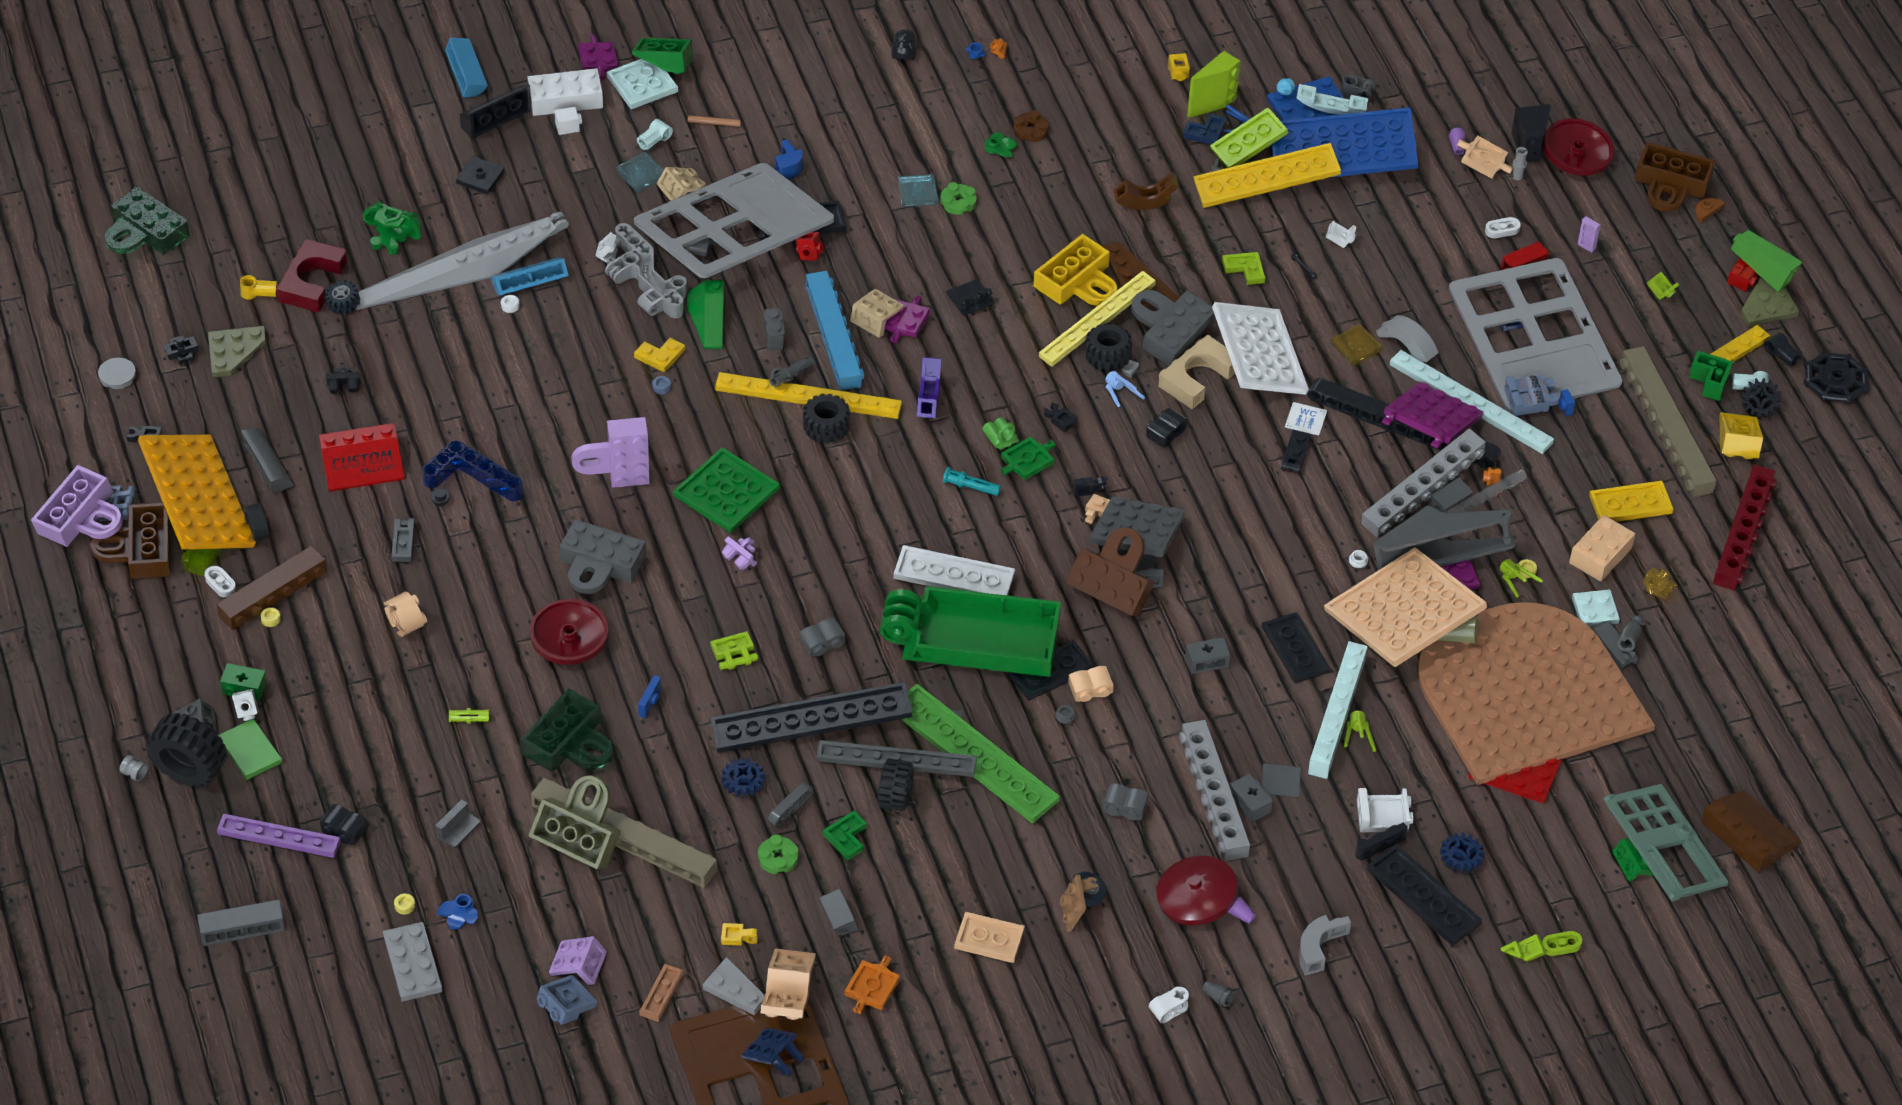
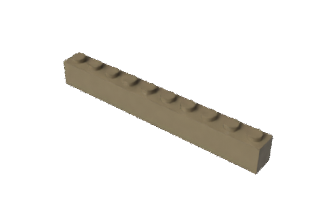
M1645 347L1624 350L1622 359H1620V366L1625 370L1628 381L1632 383L1636 396H1639L1643 409H1646L1650 422L1654 424L1657 435L1663 441L1665 450H1668L1671 462L1675 463L1678 475L1683 478L1686 490L1690 491L1693 498L1714 493L1716 479Z
M543 778L531 793V805L539 809L542 799L554 798L566 804L571 789H567L553 780L550 781ZM585 797L586 803L588 805H591L593 803V800L589 797ZM608 807L603 822L621 830L615 845L616 847L702 888L707 886L717 872V859L713 856L704 854L693 846H687L676 838H670L659 830L651 829L642 822L632 820L625 814L613 811Z

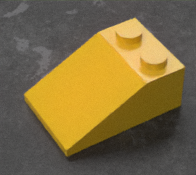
M1720 412L1721 453L1728 457L1736 455L1742 456L1745 459L1759 458L1763 436L1757 417Z

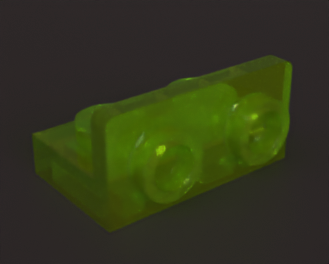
M188 549L187 552L183 553L181 559L184 572L205 577L206 569L214 564L221 549Z

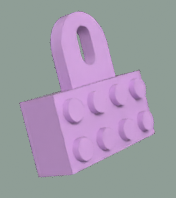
M645 417L607 421L608 442L585 444L578 447L572 453V466L577 472L588 475L610 473L612 488L650 484L648 433ZM598 458V459H595V460H585V461H583V459Z
M77 465L31 521L37 534L68 547L79 532L96 539H104L114 535L121 528L123 517L116 506L105 502L113 493L108 479ZM99 518H106L112 522L109 525H102L96 521Z

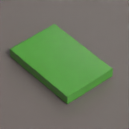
M254 719L218 735L222 738L227 753L246 780L282 763L281 757Z

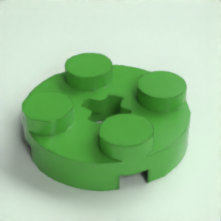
M951 182L941 193V205L951 214L961 215L967 210L970 212L976 206L975 189L967 185Z
M772 835L758 849L759 864L762 869L771 874H778V872L782 871L787 873L797 865L798 847L787 838L780 835ZM781 853L782 857L778 856L775 858L774 854Z

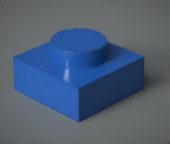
M1568 389L1561 391L1558 403L1559 408L1563 410L1566 416L1573 415L1575 401Z

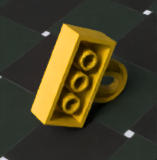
M1081 234L1034 271L1033 287L1060 305L1075 294L1088 304L1098 306L1117 291L1115 281L1103 273L1109 267L1110 252L1086 235ZM1099 287L1107 294H1100L1092 288Z

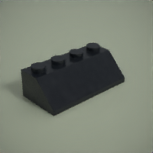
M530 85L518 86L459 114L460 127L473 139L532 111Z

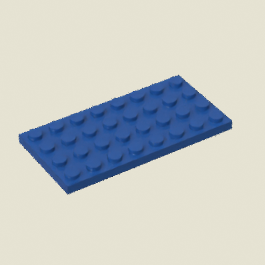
M1411 107L1283 120L1281 122L1287 128L1288 134L1272 144L1274 157L1331 143L1341 169L1340 175L1332 177L1418 168Z

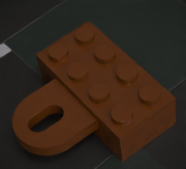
M1646 142L1637 166L1635 180L1651 184L1647 199L1652 207L1660 211L1671 212L1682 206L1686 194L1704 199L1712 177L1715 160ZM1669 193L1671 195L1670 200L1662 201L1660 199L1661 194Z
M164 504L129 505V527L120 528L117 533L108 538H92L91 549L94 557L105 563L128 562L131 579L170 576V519ZM112 543H118V544H119V546H117V547H110V548H102V547H100V546L103 545V544H112Z
M1119 528L1108 536L1100 555L1089 549L1081 548L1065 583L1131 616L1139 617L1154 584V581L1135 572L1145 550L1142 536L1134 529ZM1129 536L1132 539V544L1127 554L1121 556L1119 548L1124 538Z

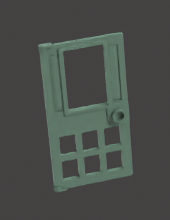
M1662 784L1617 795L1611 794L1603 798L1671 901L1728 885L1729 882ZM1658 795L1665 806L1656 807L1649 796ZM1642 798L1649 810L1640 811L1634 800ZM1626 802L1633 811V814L1625 815L1618 804ZM1670 812L1676 823L1668 825L1661 814ZM1654 816L1661 827L1653 829L1646 820V817ZM1639 820L1645 831L1637 833L1630 821ZM1682 844L1707 882L1683 888L1658 850Z

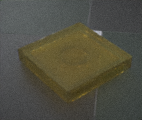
M1360 324L1335 336L1330 342L1353 366L1382 351V345Z

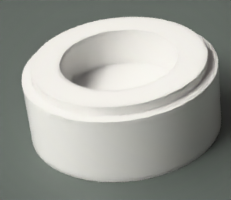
M507 295L501 300V308L507 313L516 312L520 307L519 299L514 295Z

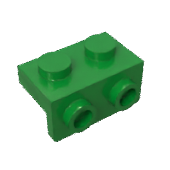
M1623 838L1612 850L1628 881H1633L1638 875H1654L1629 838Z

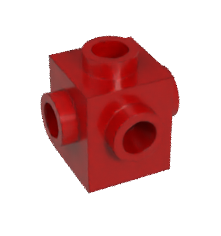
M819 232L808 233L796 240V251L800 256V260L815 261L824 250Z

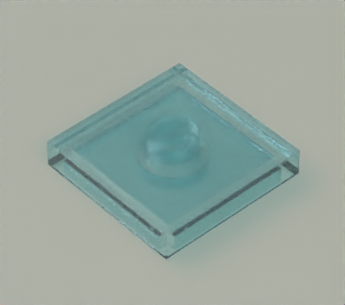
M646 152L616 167V172L636 192L657 182L664 171Z
M934 174L898 177L902 207L938 204Z

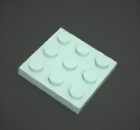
M642 59L607 71V78L630 109L678 92V86L666 71Z

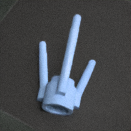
M1112 371L1106 376V389L1110 392L1117 407H1120V403L1113 389L1120 390L1123 386L1141 399H1145V396L1137 391L1133 384L1121 377L1116 371Z

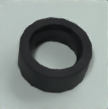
M256 503L245 506V521L249 524L253 540L259 541L268 538L269 529L261 505Z

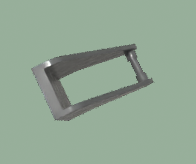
M1427 505L1374 542L1377 569L1380 570L1414 547L1440 567L1512 549L1516 545L1515 539L1512 538L1509 530L1512 513L1509 510L1442 513ZM1499 523L1503 530L1502 538L1455 541L1444 539V537Z

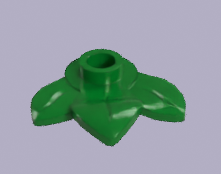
M997 132L991 134L990 138L985 140L984 145L985 150L991 154L998 153L1003 157H1012L1011 149L1016 148L1018 143L1010 137H1005L1003 133Z

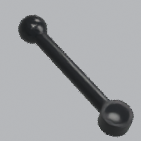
M1293 253L1291 255V259L1297 261L1310 274V278L1315 279L1317 277V274L1312 272L1298 258V254Z

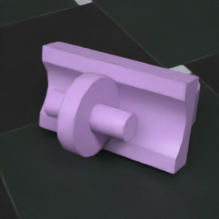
M728 536L724 540L727 545L722 550V555L730 561L737 554L739 557L734 563L739 569L743 571L749 565L754 567L757 564L751 554L755 551L753 539L750 537L745 540L740 538L738 543H736Z

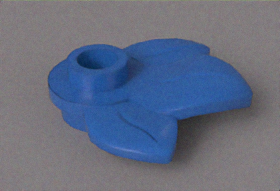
M467 894L458 895L454 901H445L437 910V915L448 917V927L451 930L461 928L465 922L474 924L478 918V912L474 908V901Z

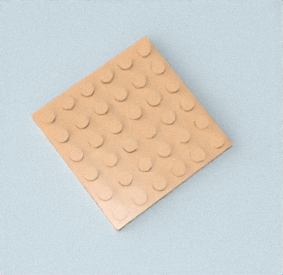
M1414 547L1325 604L1324 608L1333 618L1396 667L1485 610L1487 604Z

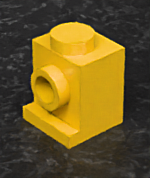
M1186 53L1169 55L1168 70L1170 71L1171 79L1183 81L1189 78L1190 67ZM1182 61V64H1175L1174 62Z

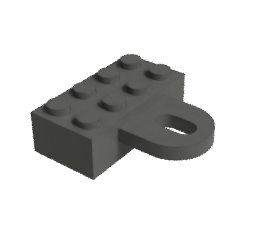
M1188 290L1176 302L1171 301L1157 291H1141L1135 295L1131 306L1134 317L1151 328L1144 335L1142 349L1168 366L1175 359H1179L1214 323L1215 319L1212 306ZM1147 302L1157 308V311H1151L1141 303Z
M576 519L559 547L560 561L571 565L568 572L570 586L575 591L583 594H592L600 591L606 585L609 577L632 583L646 557V541ZM586 572H593L594 575L589 582H581Z

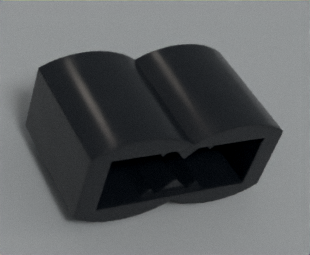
M1172 408L1163 410L1158 415V418L1147 424L1146 437L1165 448L1175 437H1178L1185 431L1188 418Z
M333 804L320 820L322 832L326 835L340 837V841L344 844L355 845L368 829L366 818L355 812H350L337 804Z

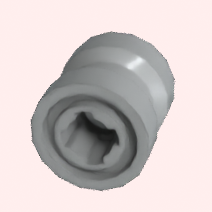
M128 755L122 761L119 770L120 773L126 776L130 775L133 780L139 782L145 777L148 765L142 761L138 762L135 757Z

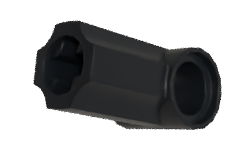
M1779 332L1764 342V348L1768 354H1776L1791 367L1796 365L1801 359V354L1789 344L1787 337L1783 333Z

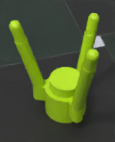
M1511 559L1503 561L1500 565V571L1503 573L1502 578L1507 582L1516 598L1519 595L1510 578L1518 577L1523 582H1526V578L1520 574V571L1540 583L1543 582L1541 578L1524 569L1518 563L1515 564Z
M1362 711L1352 712L1350 714V721L1347 722L1344 748L1348 746L1351 729L1359 732L1361 738L1364 737L1363 730L1365 729L1372 751L1376 752L1365 713Z

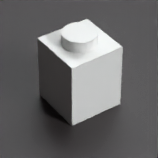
M576 107L554 110L555 124L559 135L580 132L579 124H582V118L580 113L577 114Z

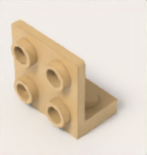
M666 167L657 185L668 199L672 201L686 195L688 192H694L705 187L706 183L700 179L697 172L692 168Z
M874 289L853 304L850 322L880 338L884 335L886 320L902 310L903 304Z

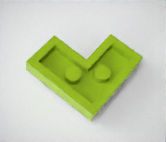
M1258 252L1222 256L1225 273L1244 272L1247 285L1265 283V275Z

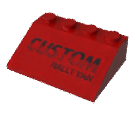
M394 423L319 435L329 492L404 480Z

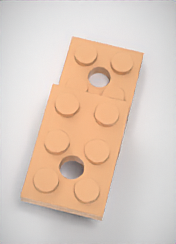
M784 949L774 950L768 967L766 993L761 1005V1013L768 1017L786 1016V1018L791 1020L803 1017L809 998L811 972L815 963L816 953Z

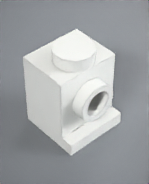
M250 689L232 695L237 717H243V721L254 719L255 714L259 712L254 690ZM243 703H247L249 705L248 710H244L242 708Z

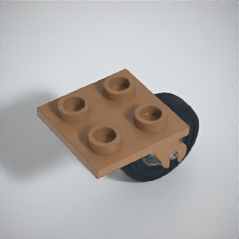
M1078 873L1069 883L1065 893L1061 895L1060 905L1063 908V922L1066 925L1067 932L1072 931L1086 910V906H1097L1106 895L1105 883L1094 873Z

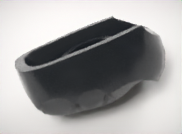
M910 30L898 31L892 42L891 58L914 60L916 56L915 35Z

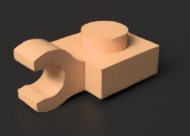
M1093 494L1086 505L1085 511L1087 512L1085 515H1087L1085 522L1093 524L1097 516L1101 517L1110 500Z

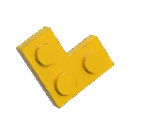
M669 338L659 349L644 341L634 352V358L665 373L685 351V345Z

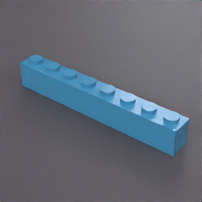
M827 271L806 274L807 293L839 391L861 388L864 372L862 368L859 369V357L854 354L855 345L854 342H850L851 333L849 329H846V318L842 316L841 303L837 302L838 294L836 290H833L832 277L829 278Z

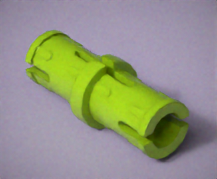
M467 708V710H449V722H467V724H471V722H489V709L471 710V708ZM460 715H478V716H460Z

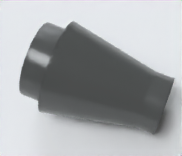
M1207 981L1203 986V992L1207 993L1219 1006L1227 1007L1233 1001L1234 992L1231 991V988L1211 981Z

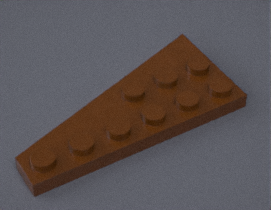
M1120 242L1102 245L1103 248L1110 252L1109 266L1120 287H1123L1140 272L1144 271L1156 280V285L1150 290L1161 293L1173 302L1180 298ZM1147 302L1141 303L1149 310L1157 311V308ZM1138 320L1140 326H1145V324Z

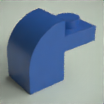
M788 139L781 141L782 155L775 156V170L786 179H791L802 171L803 153L801 149L796 150L794 145L791 146Z

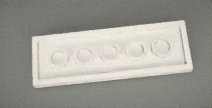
M903 545L893 579L931 587L1008 596L1015 569Z

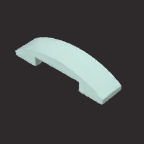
M1299 84L1297 99L1316 110L1338 115L1366 112L1368 98L1351 95L1349 100L1316 93V87Z

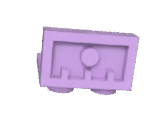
M594 936L563 940L559 945L549 974L554 976L577 973L587 985H593L607 951Z

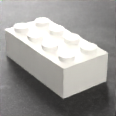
M597 68L527 76L531 91L533 116L555 114L554 110L576 107V111L603 108L602 88Z

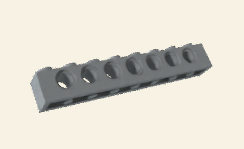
M1469 428L1362 514L1361 524L1377 538L1382 534L1388 533L1394 524L1400 523L1409 512H1414L1419 504L1423 501H1428L1434 492L1442 489L1449 480H1454L1458 473L1463 469L1469 468L1474 460L1480 459L1485 453L1486 442Z
M1206 720L1182 724V732H1179V739L1181 744L1185 745L1186 759H1189L1191 762V774L1195 775L1196 788L1198 791H1201V802L1207 808L1208 822H1212L1213 836L1218 839V851L1220 854H1223L1225 861L1248 857L1250 844Z

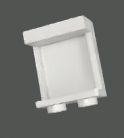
M1367 788L1358 789L1357 808L1360 832H1384L1392 825H1398L1402 822L1406 824L1409 830V824H1413V812H1409L1411 796H1407V789H1402L1401 795H1367Z

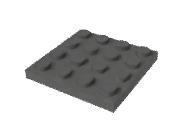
M1112 496L1089 537V543L1104 546L1108 536L1114 530L1131 528L1142 536L1145 544L1144 554L1164 557L1185 517V510ZM1129 536L1125 537L1119 549L1128 551L1132 544V539Z

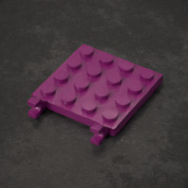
M1418 382L1385 407L1384 414L1386 417L1382 423L1390 425L1396 419L1434 437L1435 440L1432 441L1431 446L1439 448L1443 442L1450 444L1482 418L1484 411L1479 410L1474 405L1462 402L1459 398L1451 397L1442 390H1436L1427 383Z

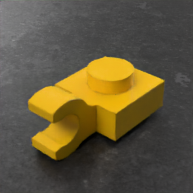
M723 923L721 945L742 946V940L749 944H757V929H744L743 924Z

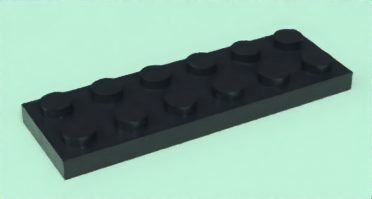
M1397 844L1367 865V870L1452 946L1482 925L1480 917Z

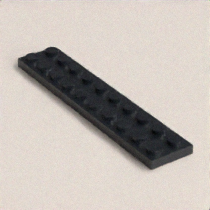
M905 682L710 718L717 753L911 718L913 716Z

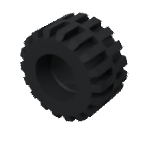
M1106 323L1104 325H1097L1096 328L1093 327L1086 337L1085 356L1087 362L1094 368L1098 367L1099 370L1104 369L1105 371H1116L1118 368H1124V365L1129 363V359L1131 360V334L1128 333L1127 329H1123L1120 325L1116 326V324L1108 325Z
M832 394L815 395L813 399H809L807 404L804 405L803 429L805 434L810 436V439H816L819 443H829L831 441L834 443L837 442V439H843V435L846 436L850 428V409L848 403H845L843 398L840 399V396H832Z
M888 758L885 761L878 790V804L880 808L904 811L906 809L913 783L914 767L912 762Z

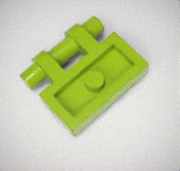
M748 631L710 641V646L716 660L725 659L724 662L719 663L720 670L735 669V666L745 664V666L750 665L751 662L758 660L757 653L749 655L750 651H754V645ZM742 655V657L732 659V656Z

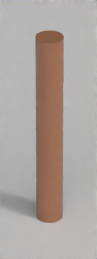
M688 115L689 123L741 127V120Z

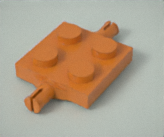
M883 956L880 964H871L864 960L860 963L844 994L858 1001L853 1008L855 1013L861 1014L865 1005L883 1010L900 980L899 974L891 972L887 968L891 962L889 956Z

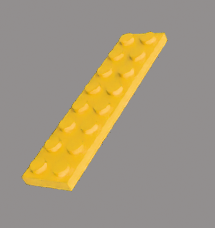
M1331 143L1193 176L1202 206L1206 208L1340 175L1341 169Z

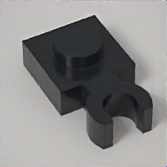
M1051 403V410L1044 409V415L1051 418V423L1064 432L1078 422L1077 416L1065 408L1059 410L1055 403Z
M131 426L128 428L127 441L136 442L140 435H161L162 428L142 426V430Z
M1092 477L1074 479V497L1093 495V491H1106L1105 485L1107 482L1105 477H1099L1096 480H1093Z

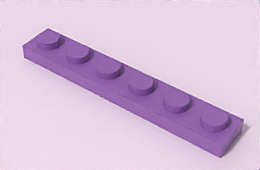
M223 814L217 828L219 835L331 858L335 857L340 845V837Z

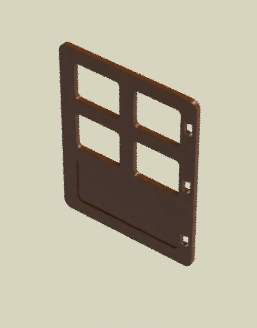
M808 1001L805 1010L809 1018L791 1020L786 1018V1016L780 1015L768 1017L761 1013V1008L753 1015L737 1006H731L677 1021L670 1026L672 1040L697 1105H714L708 1089L710 1085L749 1074L755 1078L764 1102L761 1105H821L825 1103L849 1105ZM766 1027L795 1033L797 1037L792 1043L804 1056V1059L812 1058L824 1086L793 1096L779 1098L768 1072L769 1069L775 1066L773 1064L743 1059L741 1055ZM785 1049L780 1052L779 1057L784 1064L796 1062ZM826 1061L829 1069L822 1071L820 1063Z

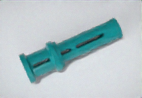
M951 467L946 468L943 477V483L949 482L958 485L959 488L969 487L997 497L1001 489L1000 484L968 476L965 471L958 472L951 470Z

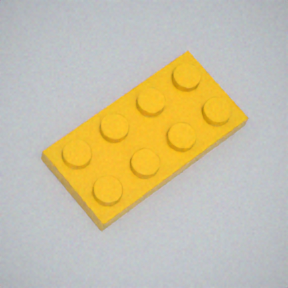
M1663 481L1592 490L1589 493L1598 520L1603 515L1618 522L1673 513V506Z

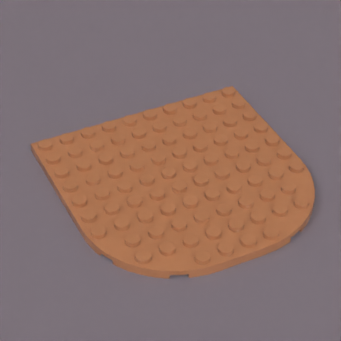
M1524 602L1504 604L1483 610L1478 613L1480 631L1475 643L1437 640L1424 648L1420 654L1418 674L1422 693L1477 785L1494 780L1496 776L1507 773V775L1520 772L1522 768L1531 765L1536 767L1554 758H1557V760L1648 733L1655 729V724L1597 634L1582 620L1556 607Z

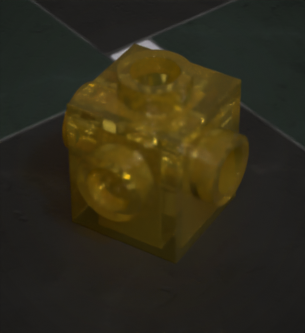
M1664 568L1649 570L1642 581L1648 593L1666 599L1677 585L1670 578L1671 574Z

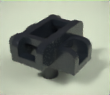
M183 335L169 339V343L163 345L168 359H177L179 365H183V362L186 361L193 362L192 354L198 352V345L194 336L184 339Z

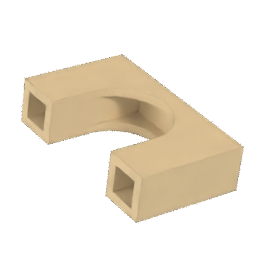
M1206 335L1203 339H1199L1191 349H1187L1179 359H1175L1168 368L1160 372L1158 387L1190 409L1195 408L1204 400L1205 387L1191 378L1186 372L1193 367L1204 366L1215 370L1226 379L1231 378L1235 371L1227 348L1209 335Z

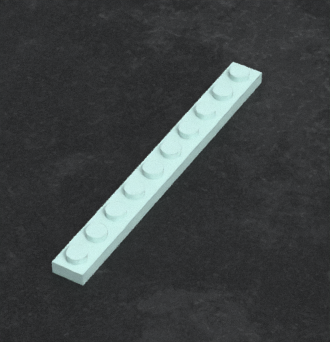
M1400 350L1390 360V366L1414 380L1427 383L1436 390H1442L1451 397L1459 398L1464 403L1476 406L1479 410L1484 411L1481 419L1541 454L1553 444L1554 438L1408 353Z

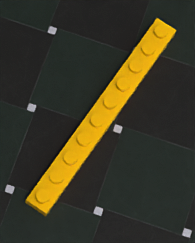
M719 372L715 385V391L804 405L807 404L809 399H813L815 395L832 394V396H840V399L843 398L845 403H848L850 412L894 419L899 418L902 400L786 382L778 387H774L767 379Z

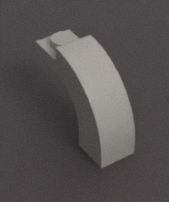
M1396 315L1393 319L1382 323V327L1376 331L1378 337H1393L1400 340L1408 348L1411 356L1421 362H1428L1439 353L1429 334L1418 323L1408 317Z
M1324 915L1315 919L1306 927L1299 949V963L1305 976L1324 971L1326 958L1320 946L1327 940L1349 934L1351 921L1348 916L1329 921L1327 916Z

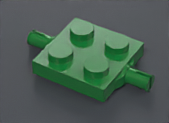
M1030 436L1002 452L1001 458L1008 465L1000 469L1001 474L1005 476L1014 471L1025 481L1054 464V458L1048 453V450L1055 447L1054 441L1050 440L1043 445Z

